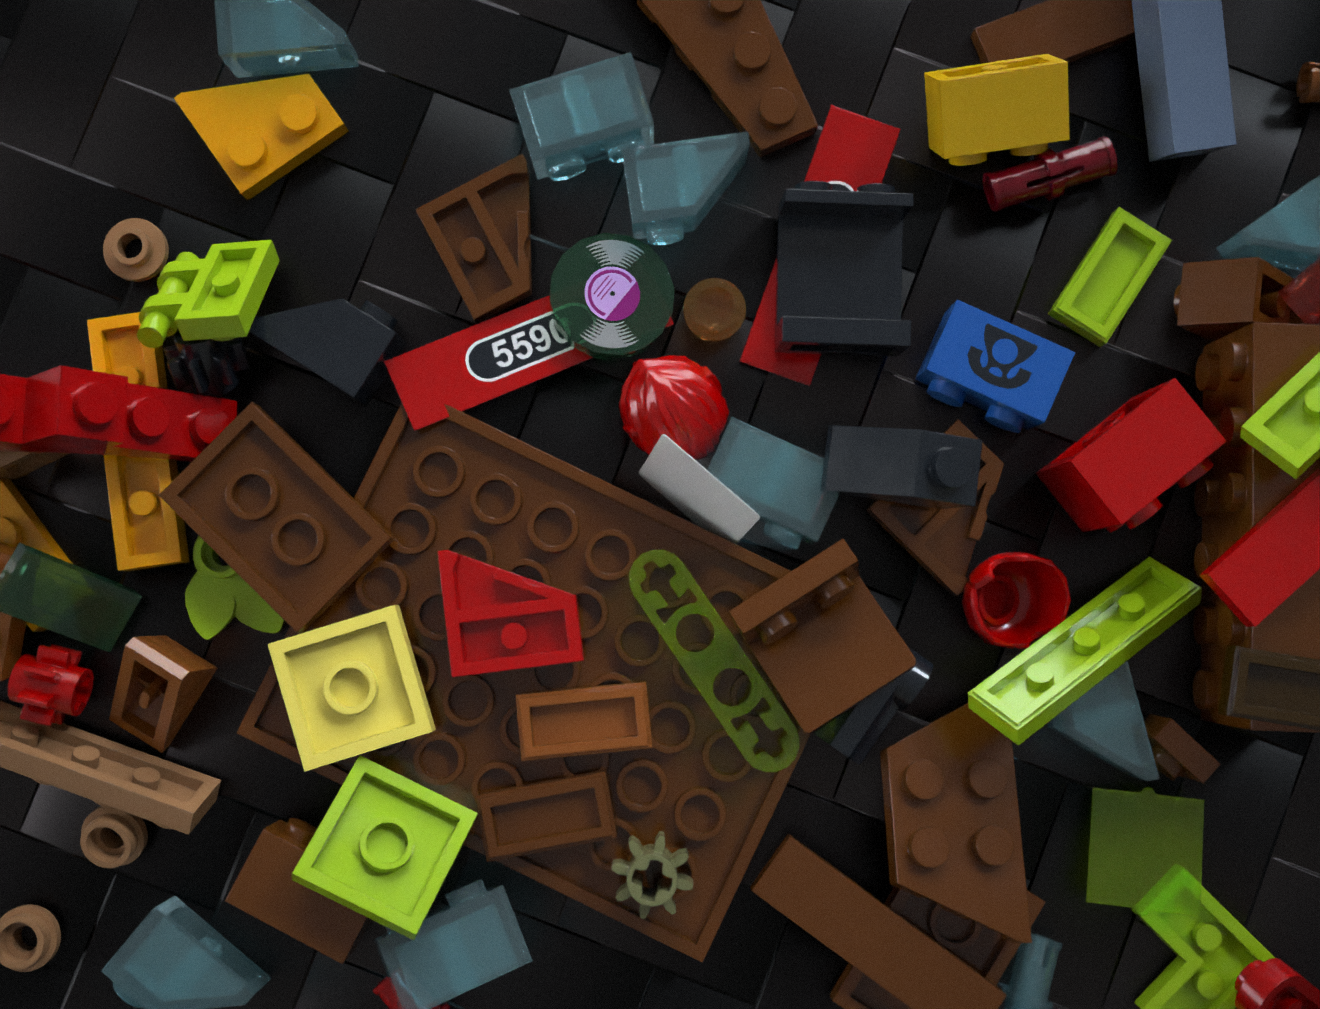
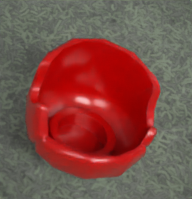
M1003 552L989 557L969 574V580L964 586L962 604L969 627L986 644L1010 649L1014 647L1017 649H1027L1032 641L1047 634L1066 619L1071 597L1066 576L1052 560L1026 552Z

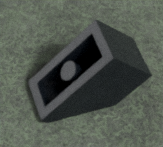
M341 298L256 317L249 332L366 406L389 373L384 361L399 356L407 345L393 331L398 320L367 300L360 309Z
M828 426L821 491L936 509L973 507L976 504L983 440L918 429Z

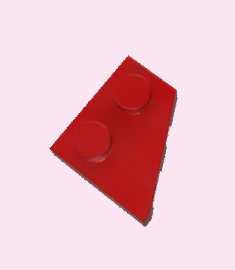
M450 550L437 551L452 677L585 660L577 595Z

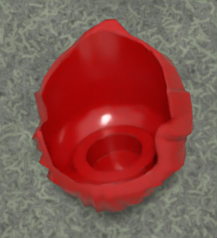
M668 355L635 361L622 387L619 401L620 415L624 424L622 428L641 451L649 455L661 435L665 434L693 459H702L709 453L714 452V446L719 443V436L723 432L729 416L727 403L722 396V387L717 377L707 366H700L686 356Z

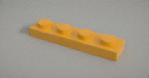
M140 312L87 320L93 371L127 376L128 383L168 389L162 345L158 348H149L140 343L137 338V332L141 326L139 321ZM103 455L118 571H134L190 562L185 522L159 496L179 475L177 460Z

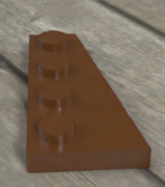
M637 0V5L652 24L655 22L675 46L676 54L690 71L693 69L712 92L711 97L759 157H763L816 133L818 123L761 0Z

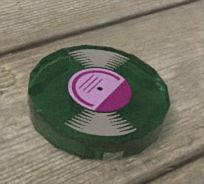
M602 233L581 239L562 255L551 276L549 305L556 329L572 347L593 358L610 359L611 357L621 358L641 354L660 338L673 313L674 285L667 265L650 246L629 235Z

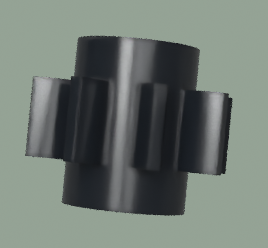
M177 329L176 333L173 334L175 345L164 348V353L168 360L167 366L176 388H185L191 384L194 393L199 395L217 397L232 391L240 382L238 371L250 368L241 337L228 341H215L213 339L183 341L179 329Z

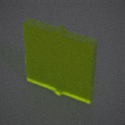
M1093 787L1086 902L1133 908L1139 916H1146L1149 911L1200 917L1204 800L1157 795L1150 787L1143 788L1141 793Z

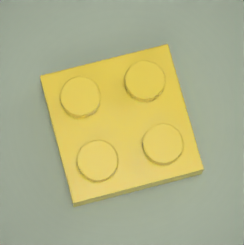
M399 605L385 607L268 644L304 772L436 730Z

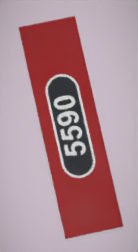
M831 105L804 181L828 182L832 184V190L857 191V188L864 184L882 183L901 129ZM776 258L740 362L810 386L821 354L775 352Z
M641 258L633 263H629V265H624L627 268L619 267L629 272L635 278L640 289L639 304L635 311L625 319L609 321L595 315L586 303L585 286L588 281L586 280L384 361L414 431L450 417L444 404L462 412L615 349L592 344L582 337L591 339L583 332L595 337L586 329L598 334L589 328L598 330L591 324L602 328L595 322L605 325L597 319L607 323L623 322L615 327L626 326L617 330L629 329L619 333L631 332L618 337L634 334L622 339L634 338L626 343L674 325L645 259ZM611 291L610 295L614 296L615 292Z

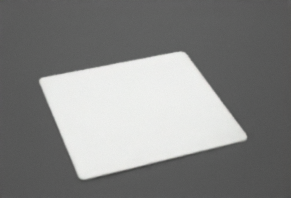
M665 434L661 435L639 471V475L696 525L734 544H737L760 519L758 513Z

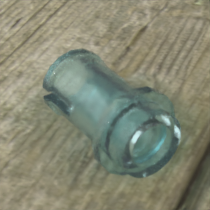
M1032 933V943H1021L1018 948L1009 987H1002L1003 992L1007 995L1004 1009L1053 1008L1054 1003L1048 1000L1059 950L1062 949L1063 943L1041 935H1033Z

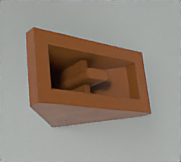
M166 635L133 637L124 648L109 720L163 753L173 741L218 668Z

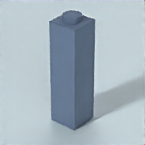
M1131 0L1149 162L1209 154L1237 145L1222 0Z

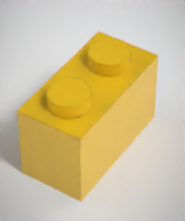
M1041 54L924 72L929 148L943 159L949 158V164L962 166L982 163L987 160V152L1010 149V154L1015 156L1037 155L1048 149V143L1070 140L1068 61L1050 54Z

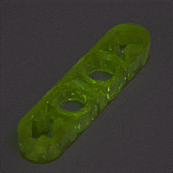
M650 550L641 554L633 562L629 572V586L638 603L744 758L754 768L763 772H778L787 768L795 760L799 750V735L795 725L683 562L675 554L666 550ZM652 561L659 568L665 567L668 564L674 568L676 575L670 579L669 583L678 598L684 594L686 589H689L696 598L695 603L678 608L666 623H663L656 613L657 609L668 606L662 595L656 590L646 594L640 586L647 578L643 567ZM689 614L705 616L711 622L714 629L711 644L699 652L685 650L676 639L678 622ZM727 668L742 670L750 680L748 697L737 705H725L719 702L713 693L715 677ZM761 698H764L769 704L768 710L758 712L764 724L772 731L783 727L786 733L779 741L783 752L775 758H772L766 751L758 755L752 751L751 747L756 745L759 740L747 720L739 730H736L731 723L732 718L749 713Z

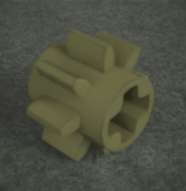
M663 831L658 832L654 844L642 846L638 838L632 835L629 837L628 842L632 853L630 860L614 859L612 862V871L616 874L627 876V882L618 888L615 898L617 901H624L632 896L640 903L639 913L642 919H645L649 914L650 906L662 904L673 915L676 913V904L673 897L676 888L685 891L693 889V879L686 874L677 873V867L684 864L689 858L688 850L686 848L678 849L672 854L665 848V834ZM650 860L662 862V874L669 877V879L658 878L655 888L643 886V875L635 871V869L640 871L646 870Z

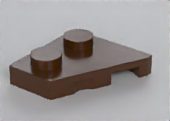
M959 419L943 432L944 434L978 439ZM982 443L976 504L973 507L936 509L876 500L866 511L952 596H958L964 590V586L967 583L966 572L976 541L981 539L988 517L986 514L987 506L991 495L996 492L1004 463Z

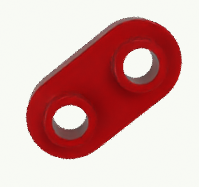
M1272 958L1265 962L1262 960L1251 962L1240 972L1235 981V990L1237 991L1235 1006L1237 1009H1320V990L1279 958Z

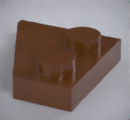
M523 153L415 209L476 324L532 295L529 167Z

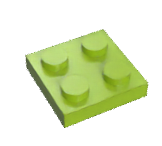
M359 755L292 872V881L415 940L478 813Z

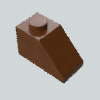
M1260 257L1183 263L1181 284L1177 286L1173 300L1174 311L1177 316V326L1204 339L1218 340L1253 322L1307 324L1310 288Z

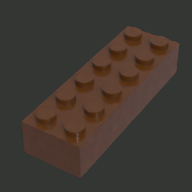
M1253 322L1204 346L1203 353L1197 360L1195 380L1197 388L1203 391V412L1227 441L1208 456L1214 463V466L1198 481L1194 495L1196 513L1199 517H1202V542L1197 545L1195 550L1194 571L1197 579L1202 580L1201 606L1196 609L1193 620L1195 640L1201 645V670L1197 671L1194 676L1193 698L1196 707L1201 709L1200 720L1254 731L1320 733V730L1218 714L1227 646H1238L1320 660V569L1256 627H1245L1200 577V574L1320 467L1319 457L1295 480L1240 438L1241 426L1320 352V325Z

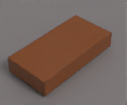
M646 681L515 695L521 761L652 748Z

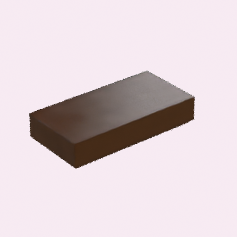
M606 770L493 790L476 795L487 862L617 838L618 835Z

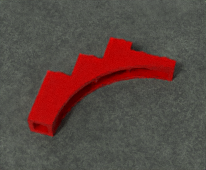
M62 365L28 378L0 374V452L77 453L192 462L237 416V401L128 383L127 376Z

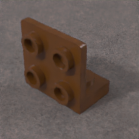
M844 539L833 544L729 611L739 633L806 734H812L912 670L916 665V658L860 578L859 561Z

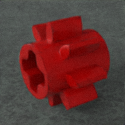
M53 644L50 647L40 645L37 656L24 654L18 659L9 678L8 697L11 701L24 704L19 717L21 720L51 727L53 723L62 725L65 714L71 716L81 714L89 701L94 681L91 669L78 666L82 656L81 651Z

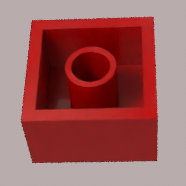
M1174 378L1131 397L1040 469L1036 475L1082 532L1106 528L1110 533L1124 524L1129 529H1132L1153 516L1163 506L1157 497L1176 483L1180 488H1184L1207 473L1214 466V463L1208 456L1227 441L1177 379Z

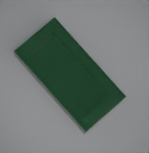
M20 542L0 574V612L107 652L112 650L142 598L132 588Z

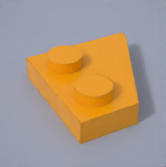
M309 74L182 92L174 97L236 188L247 200H250L349 132Z

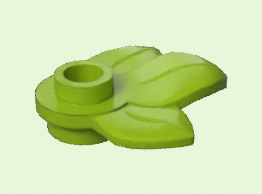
M198 536L193 547V561L197 572L186 588L185 603L190 620L200 636L206 640L212 639L234 617L255 630L272 634L280 633L286 621L229 565H223L219 560L218 554Z

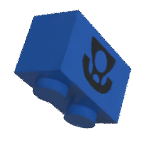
M956 300L944 313L915 380L929 385L927 393L931 397L956 407H962L963 403L967 402L987 411L984 418L992 425L1006 431L1020 433L1022 428L1030 430L1045 423L1075 352L960 300Z

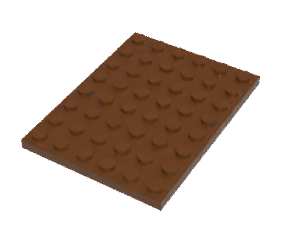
M401 403L354 497L395 540L305 632L385 607L399 605L436 730L360 755L477 813L476 795L478 793L606 770L618 834L617 838L495 861L703 963L810 734L804 733L739 633L729 613L731 609L791 571L449 405L444 404L450 417L414 431L405 408ZM450 550L577 595L585 660L452 677L437 551ZM290 626L284 639L301 633H297ZM272 662L237 734L302 765ZM646 681L652 748L521 761L515 695ZM359 755L312 769V771L343 785ZM478 814L463 845L486 856ZM663 831L665 834V848L672 854L678 849L686 848L688 850L689 858L684 864L677 867V873L686 874L693 879V889L685 891L676 888L673 895L676 913L673 915L662 904L650 906L649 914L645 919H642L639 913L640 903L632 896L624 901H617L615 898L618 888L627 882V876L619 875L612 871V862L614 859L630 860L632 853L628 842L629 837L632 835L638 838L642 846L654 844L658 832ZM650 860L646 870L640 871L635 869V871L643 875V886L647 888H655L658 878L669 879V877L662 874V862L657 860Z

